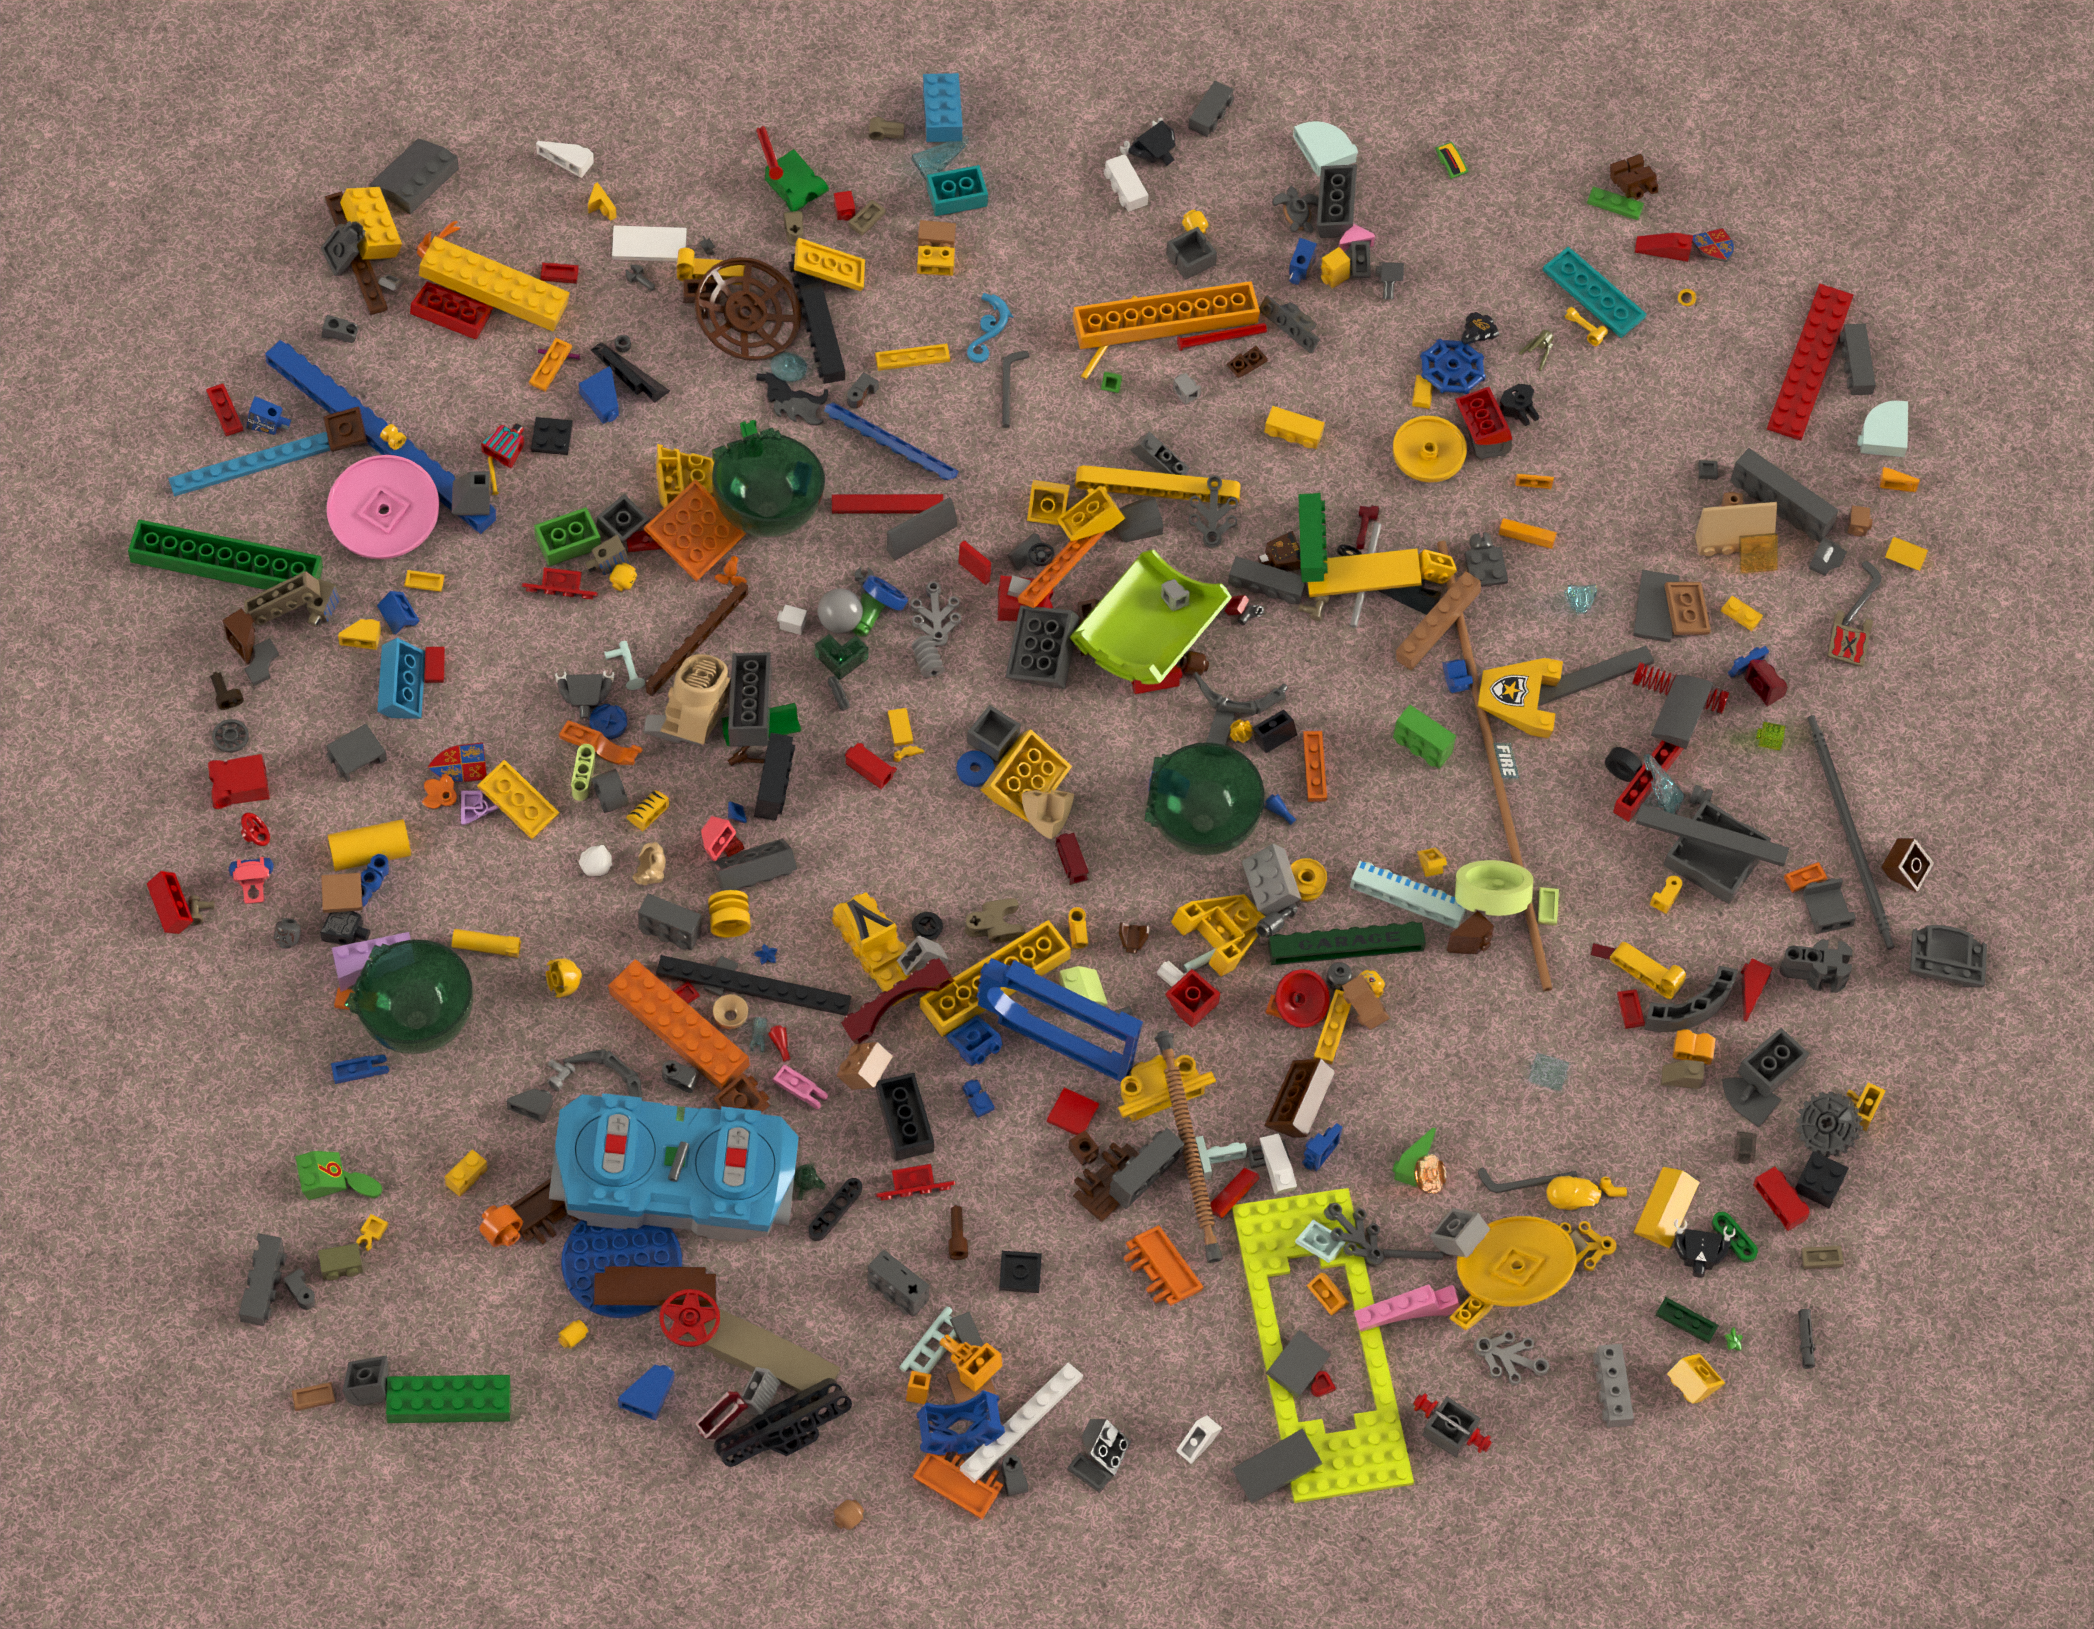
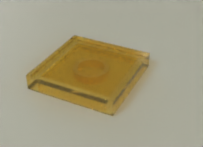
M1776 533L1739 536L1740 573L1778 570V535Z

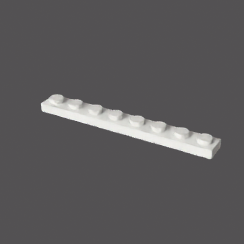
M1067 1363L1003 1425L1005 1433L993 1443L987 1446L983 1444L960 1466V1471L975 1483L1080 1382L1083 1374L1070 1363Z

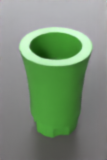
M864 593L861 596L862 618L859 624L851 630L854 634L861 637L868 635L878 616L886 606L868 593Z

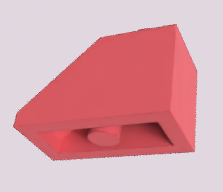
M711 816L702 828L701 833L704 848L713 861L718 859L736 834V831L729 820Z

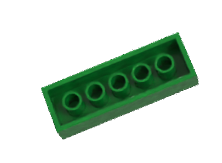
M510 1375L387 1376V1423L510 1421Z

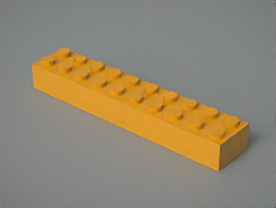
M1252 281L1078 306L1073 309L1072 320L1079 348L1087 349L1257 324L1260 310Z

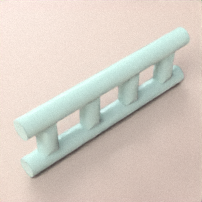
M946 1306L900 1365L899 1368L903 1372H906L910 1367L914 1371L929 1374L947 1350L943 1346H940L935 1352L926 1345L932 1337L938 1341L944 1338L945 1335L938 1331L944 1322L953 1327L950 1322L952 1318L950 1316L952 1312L950 1307ZM954 1329L949 1334L953 1340L957 1338ZM920 1352L931 1358L925 1367L914 1361Z

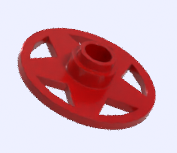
M695 1289L681 1290L672 1294L663 1303L659 1315L660 1327L664 1335L677 1345L684 1347L699 1346L708 1342L716 1334L720 1325V1311L716 1302L708 1294ZM686 1295L682 1305L670 1304L676 1298ZM698 1296L707 1300L713 1307H700ZM664 1314L674 1321L669 1332L664 1324ZM716 1319L713 1329L707 1335L704 1324ZM689 1333L697 1341L687 1342L679 1340V1338Z

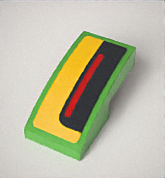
M1452 142L1435 148L1441 164L1445 165L1451 179L1469 172L1460 153Z

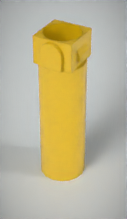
M454 929L452 948L516 958L519 956L521 945L519 937Z

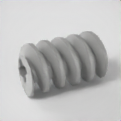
M930 635L920 636L912 643V649L921 670V675L926 678L936 677L945 672V668L942 666L943 662L939 660L940 655L937 654L936 643L932 641L934 637Z

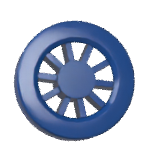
M869 575L863 584V588L868 594L892 609L902 611L908 602V598L904 593L879 577Z

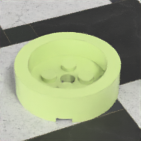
M1497 860L1476 861L1462 866L1456 873L1455 900L1460 906L1469 911L1475 912L1477 909L1486 911V915H1511L1526 910L1528 904L1532 903L1533 876L1527 869L1517 864Z

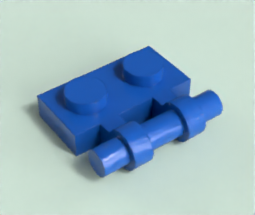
M1766 646L1760 649L1759 647L1754 648L1749 652L1750 655L1745 658L1743 656L1737 658L1728 674L1731 678L1736 675L1740 676L1748 669L1751 660L1765 659L1769 650Z

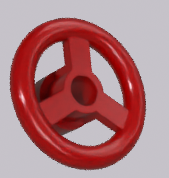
M244 813L241 817L243 828L241 834L247 842H253L258 846L268 845L270 834L265 823L253 813ZM259 834L264 835L263 841L258 839Z

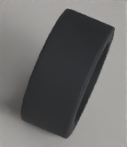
M1622 747L1613 748L1605 758V765L1609 772L1626 782H1631L1642 767L1639 758L1633 752Z

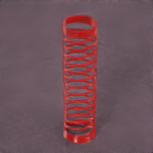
M1639 662L1632 684L1638 686L1643 678L1642 688L1646 686L1649 680L1648 690H1650L1655 681L1654 692L1657 691L1660 685L1659 693L1661 694L1666 686L1665 695L1667 696L1673 684L1672 681L1668 689L1672 673H1669L1662 688L1666 673L1664 670L1656 687L1660 668H1658L1651 683L1654 671L1653 666L1645 682L1648 664L1644 669L1645 663ZM1716 688L1710 702L1709 694L1705 708L1707 710L1713 700L1711 707L1713 712L1719 701L1717 713L1722 714L1729 692L1721 690L1715 703L1718 688Z

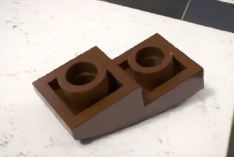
M1255 345L1244 355L1240 353L1226 365L1237 378H1240L1263 365L1268 360Z

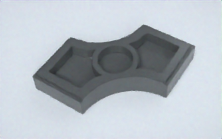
M270 638L253 646L255 651L254 660L248 667L244 668L253 686L271 678L269 666L279 656V652Z

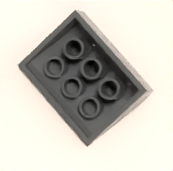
M418 138L370 183V186L380 187L385 197L411 215L459 169L458 157L442 146Z
M1020 605L1005 677L1039 686L1065 689L1074 649V642L1070 639V635L1078 627L1080 617L1072 610L1043 607L1032 608Z

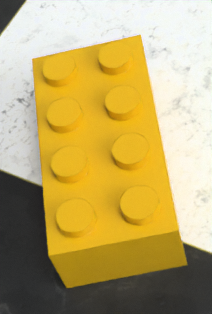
M380 187L346 188L340 201L347 221L360 223L365 230V236L357 244L362 260L395 258L402 246V242Z

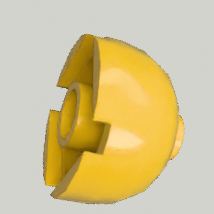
M566 958L549 960L546 965H550L549 971H546V981L550 991L552 992L554 988L557 994L556 998L573 994L579 987L580 979L582 978L581 970L574 962Z

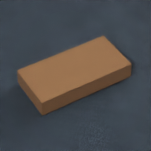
M332 1382L291 1390L295 1411L336 1403Z

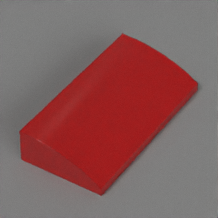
M428 281L411 302L410 306L411 315L475 340L479 337L493 311L492 306Z
M1490 387L1455 399L1475 444L1491 445L1513 440L1509 426Z

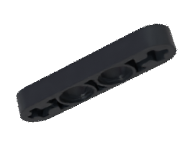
M848 1179L812 1221L808 1232L812 1240H823L861 1195L862 1182L859 1179ZM850 1185H851V1186L857 1185V1190H856V1189H853V1190L850 1192V1196H849L848 1193H849V1191H850ZM839 1198H844L847 1204L839 1206L836 1204V1201ZM828 1212L835 1215V1218L831 1221L824 1218V1215ZM822 1223L821 1233L817 1232L814 1234V1229L818 1230Z

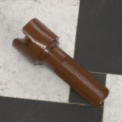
M954 1205L950 1209L952 1238L948 1240V1251L950 1259L963 1260L968 1257V1240L963 1235L962 1207Z

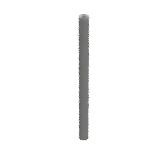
M1374 523L1367 554L1375 553L1381 529L1380 523ZM1366 591L1357 593L1350 627L1357 628Z

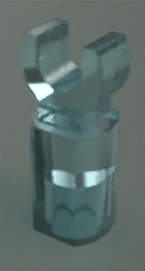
M754 1018L753 1040L750 1042L751 1051L754 1050L755 1045L761 1046V1052L765 1050L763 1040H765L766 1018Z

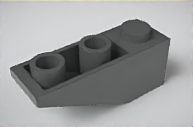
M1150 431L1141 436L1130 450L1141 461L1165 474L1185 475L1190 469Z

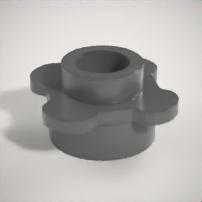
M702 236L704 240L699 243L707 255L711 252L714 255L715 253L712 250L715 248L710 238L706 240Z

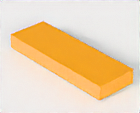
M555 338L529 380V384L546 392L570 353L572 345Z

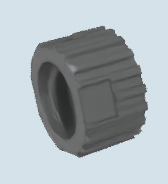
M627 335L617 336L615 339L616 350L622 353L630 350V337ZM622 341L627 343L624 346L619 345Z

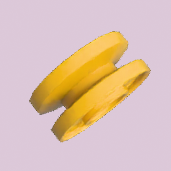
M1310 858L1296 860L1290 865L1301 896L1299 901L1308 902L1319 898L1323 894L1327 882V872L1324 866Z

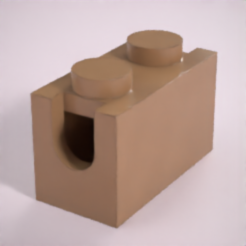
M920 220L918 246L929 245L932 247L947 246L954 248L956 223Z

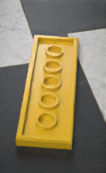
M1418 548L1327 558V561L1324 562H1327L1328 574H1324V581L1308 582L1309 597L1420 586L1422 583Z

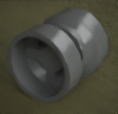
M1695 784L1689 802L1693 804H1699L1700 802L1701 805L1705 800L1710 802L1713 790L1706 789L1704 791L1701 786Z

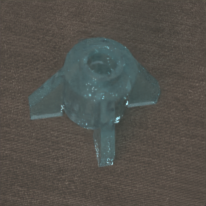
M1596 584L1587 586L1568 585V589L1564 590L1565 598L1572 610L1576 611V614L1588 613L1587 610L1591 609L1597 594Z

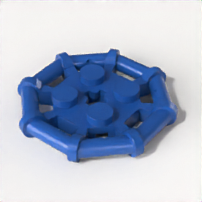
M1440 338L1420 355L1422 359V378L1429 381L1442 394L1444 392L1469 394L1472 388L1486 378L1483 354H1479L1468 344L1464 345L1462 341L1442 340ZM1438 350L1441 351V352H1440L1439 354H1437V355L1434 354V353H1435L1436 351H1438ZM1429 361L1434 362V368L1429 369ZM1471 363H1476V369H1472ZM1449 364H1456V368L1450 367ZM1437 374L1441 379H1443V383H1441L1437 378H1435L1434 375ZM1469 376L1474 377L1468 383L1465 380Z

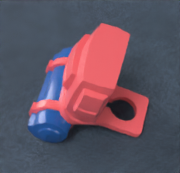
M260 857V859L243 861L238 859L231 862L229 873L234 881L243 887L245 904L264 902L263 884L269 878V874L272 873L274 867L270 858ZM251 885H255V888L259 891V896L255 899H251L248 896Z

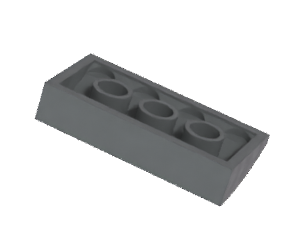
M949 497L887 531L886 550L894 561L957 527V517L952 499Z
M1676 675L1651 736L1687 749L1711 692L1713 682L1693 676Z

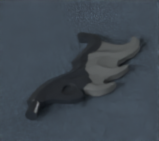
M768 372L766 374L757 373L756 381H765L768 384L767 397L769 402L775 401L774 412L777 416L781 417V411H784L790 420L797 422L796 416L802 417L806 423L813 426L824 422L823 419L816 417V411L820 405L827 401L828 389H825L823 395L818 397L802 390H791L786 381L775 374Z

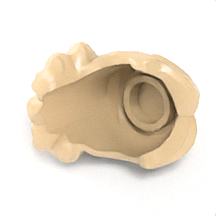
M647 843L639 854L640 866L637 868V873L632 877L637 884H642L643 886L661 883L666 866L663 848L659 843Z

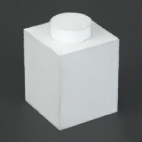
M785 605L783 611H779L777 622H780V629L801 635L807 620V610Z

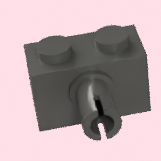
M1379 262V266H1376L1375 276L1383 282L1382 299H1394V283L1396 281H1403L1404 263Z

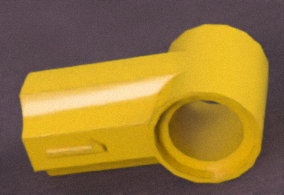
M1080 907L1072 908L1068 916L1071 947L1076 949L1088 946L1086 913ZM1079 917L1081 920L1075 921L1072 918Z

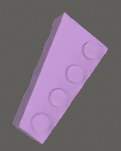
M409 932L332 948L341 992L347 990V987L356 984L357 986L364 983L363 980L381 976V973L389 969L392 971L415 961Z

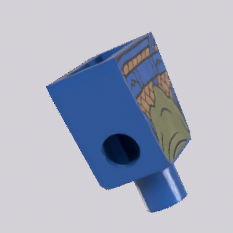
M1299 238L1290 262L1289 274L1291 276L1289 281L1291 283L1299 285L1301 279L1307 280L1316 259L1317 243Z

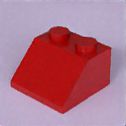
M1191 969L1165 993V996L1177 1015L1193 1028L1219 1004L1221 993L1196 971Z

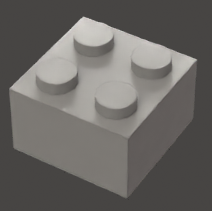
M1452 1208L1432 1232L1430 1238L1440 1252L1467 1258L1473 1253V1250L1480 1241L1485 1238L1490 1228L1479 1213Z

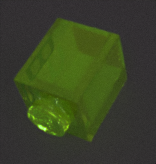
M1763 721L1762 727L1758 728L1756 733V739H1759L1758 746L1780 751L1786 726Z

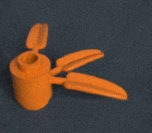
M453 221L436 237L443 239L449 234L460 230L457 226L453 227L458 222ZM431 231L424 236L423 241L417 246V255L422 259L431 244Z

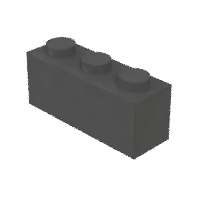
M1214 81L1189 118L1188 128L1208 137L1210 132H1214L1217 128L1218 120L1224 118L1226 108L1231 107L1234 102V89Z

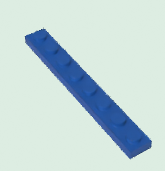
M834 402L826 405L824 412L828 413L830 418L845 422V426L852 429L856 428L863 436L876 439V443L882 446L887 445L892 448L891 450L894 453L907 456L909 461L913 463L918 462L923 465L925 470L938 473V476L944 480L956 478L959 472L957 469Z

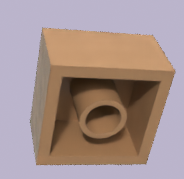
M878 1042L855 1044L849 1050L847 1059L840 1065V1070L836 1076L852 1090L874 1088L893 1056Z

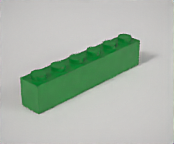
M1321 493L1298 494L1302 583L1324 581V574H1328L1327 562H1324L1327 561V550H1323L1327 548L1326 537H1323L1326 536V525H1322L1326 524L1325 513H1322V511H1325V500H1321Z

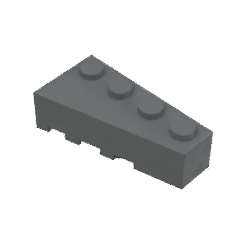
M258 1233L256 1240L258 1241L259 1248L258 1251L254 1250L252 1267L254 1269L249 1270L247 1285L249 1288L244 1290L239 1317L240 1322L264 1326L265 1321L269 1320L272 1309L269 1307L271 1302H274L276 1299L277 1290H275L276 1283L279 1284L281 1281L282 1272H280L281 1265H285L287 1254L284 1252L281 1237Z

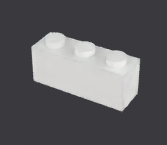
M1126 154L1107 160L1104 175L1106 179H1110L1114 193H1118L1122 207L1125 206L1129 212L1148 205V193Z

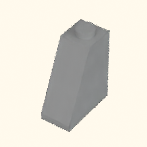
M917 936L897 961L907 976L917 969L921 970L924 968L926 963L932 959L940 958L945 965L949 958L940 944Z

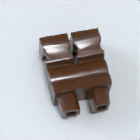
M1642 154L1627 158V162L1624 159L1610 164V178L1614 184L1621 188L1627 198L1633 197L1635 200H1638L1646 192L1650 194L1658 193L1657 175L1650 166L1644 167Z

